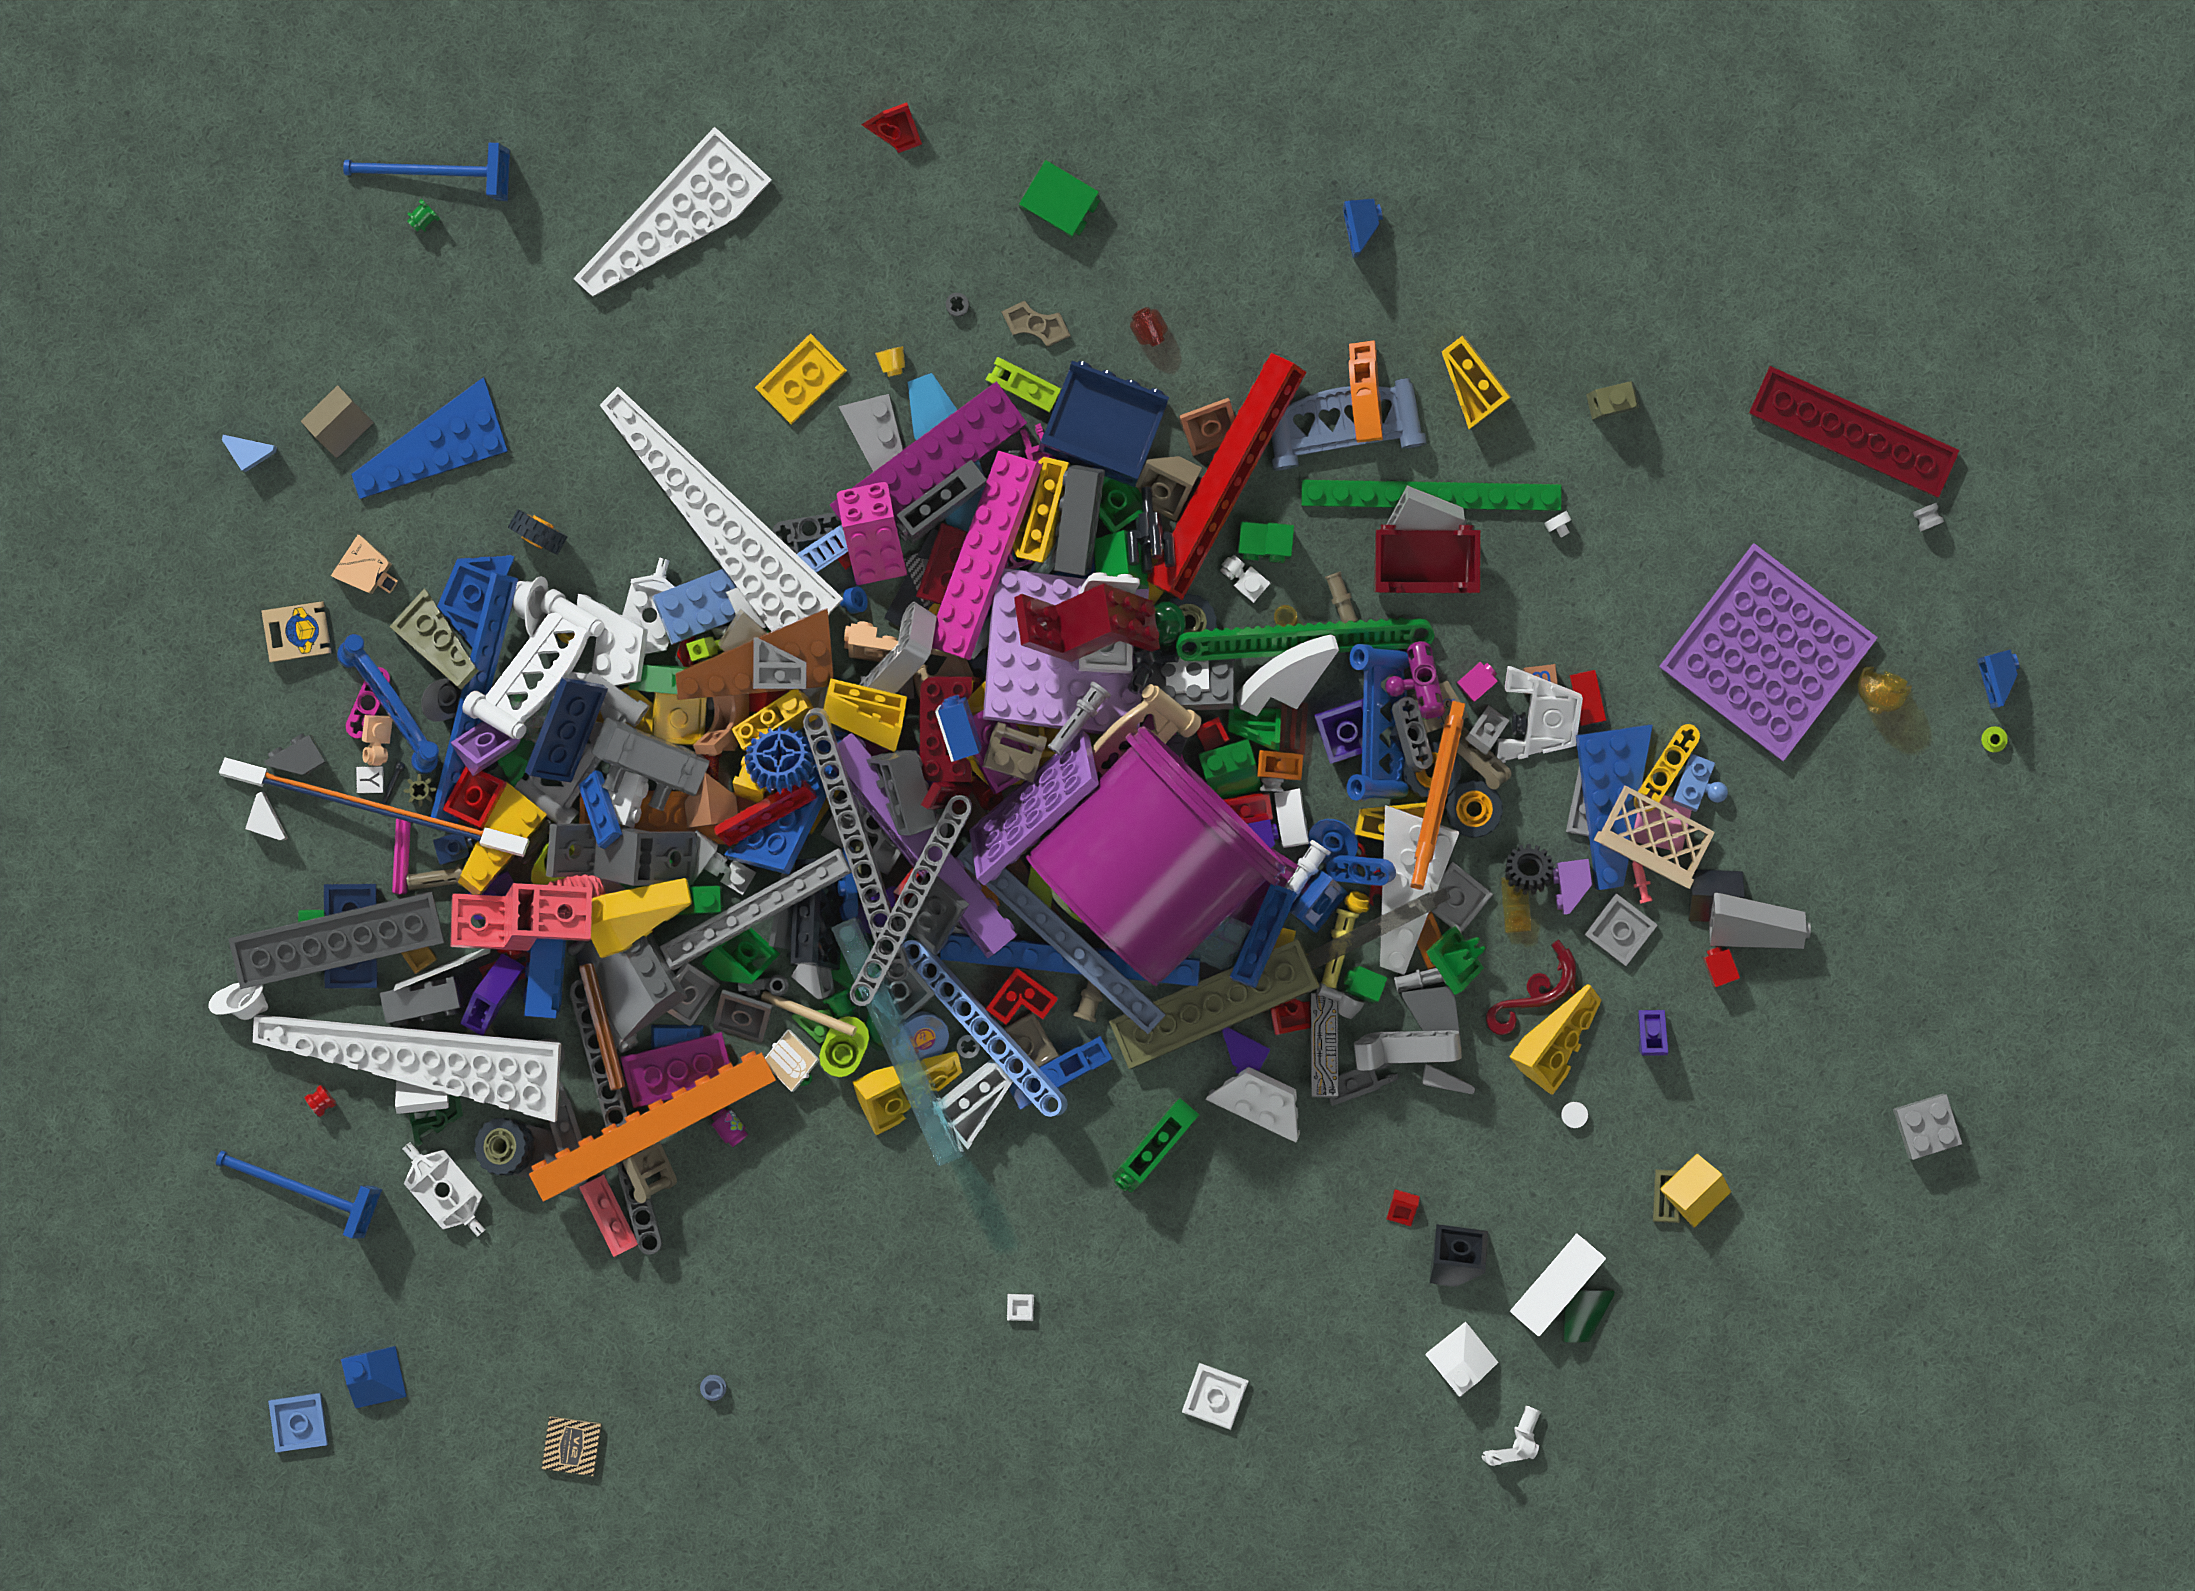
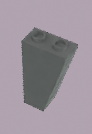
M972 460L896 515L897 531L904 542L909 540L912 545L930 532L932 528H935L985 487L987 479Z

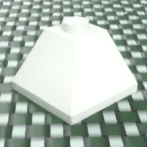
M1466 1322L1425 1354L1459 1397L1478 1383L1498 1363Z

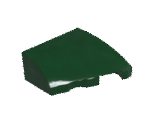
M449 1094V1108L408 1113L415 1146L423 1144L421 1140L423 1136L432 1131L438 1134L444 1129L445 1125L463 1116L460 1096Z
M1579 1290L1565 1306L1563 1341L1590 1342L1614 1297L1615 1291Z

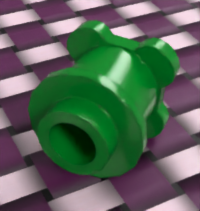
M420 199V205L411 214L407 213L410 217L407 222L417 232L420 229L426 232L425 228L434 219L438 221L440 218Z
M848 988L823 1000V1003L829 1004L834 1013L833 1018L838 1017L840 1019L854 1015L852 1010L856 1006L852 1005L847 996V993L850 992Z

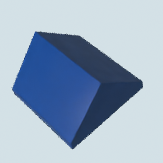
M1320 869L1305 884L1289 911L1315 933L1318 932L1348 894L1333 878Z

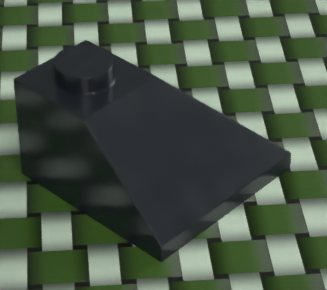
M1437 1224L1431 1261L1430 1283L1456 1287L1484 1274L1486 1270L1488 1231Z

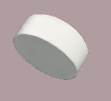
M1570 1102L1563 1107L1561 1117L1567 1126L1578 1128L1586 1123L1588 1112L1583 1104Z

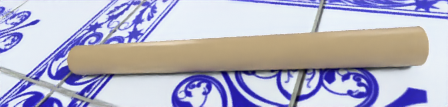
M764 991L761 996L762 1001L852 1037L857 1032L856 1026L783 997L775 996L768 991Z

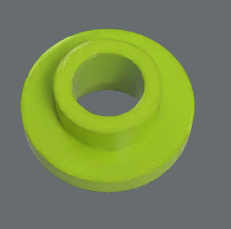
M1994 726L1987 728L1983 732L1981 742L1987 751L1999 752L2006 747L2008 737L2002 728ZM1993 734L1999 737L1997 744H1993L1990 741Z

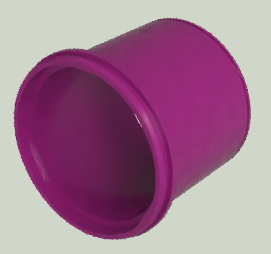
M1143 726L1137 728L1138 732L1135 735L1130 732L1125 737L1131 744V747L1098 780L1099 785L1095 791L1079 801L1077 807L1071 813H1067L1030 851L1031 854L1026 855V858L1054 892L1115 953L1143 978L1157 987L1159 981L1162 982L1266 880L1276 886L1280 882L1277 876L1280 873H1285L1286 865L1202 778L1160 738Z

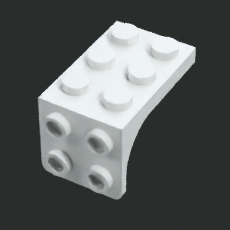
M1093 573L1092 576H1088L1080 588L1079 594L1103 583L1135 594L1140 585V579L1133 578L1130 574L1112 577L1107 576L1106 573ZM1118 641L1079 659V671L1130 674L1132 672V645Z

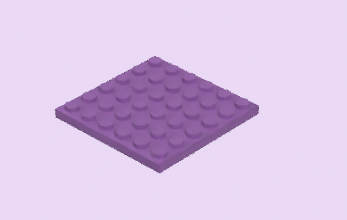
M1753 543L1663 660L1659 668L1783 762L1878 637Z

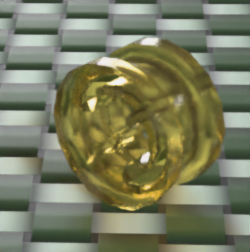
M1289 605L1278 607L1274 613L1275 624L1282 627L1287 625L1284 624L1283 620L1278 619V614H1282L1280 611L1286 609L1287 613H1292L1293 619H1289V624L1293 626L1297 620L1295 609Z

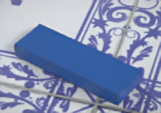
M595 770L578 786L598 847L606 849L622 835L609 792L602 787L605 781L603 774Z

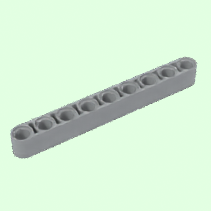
M959 795L951 798L851 988L850 998L856 1005L865 1006L872 1002L972 811V803L966 796ZM956 800H963L967 804V810L962 815L956 814L953 810V803ZM945 823H950L955 828V833L951 838H945L941 834V826ZM933 846L939 847L943 852V856L939 861H932L928 855L929 849ZM919 870H927L931 878L928 884L923 885L917 881L916 875ZM908 893H913L918 897V904L914 908H910L904 903V898ZM896 916L903 917L906 921V927L903 931H897L892 926V921ZM883 940H890L893 943L894 950L891 954H884L880 950V943ZM871 963H877L881 966L882 973L879 977L874 978L869 975L868 966ZM859 986H864L869 990L870 996L866 1001H861L856 996V989Z

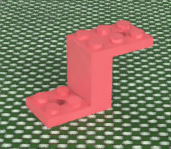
M513 883L506 896L453 894L451 947L529 951L537 938L590 941L592 887ZM561 906L568 907L572 913L571 918H560L557 913L558 908ZM474 915L482 916L485 920V926L475 928L471 924V917Z

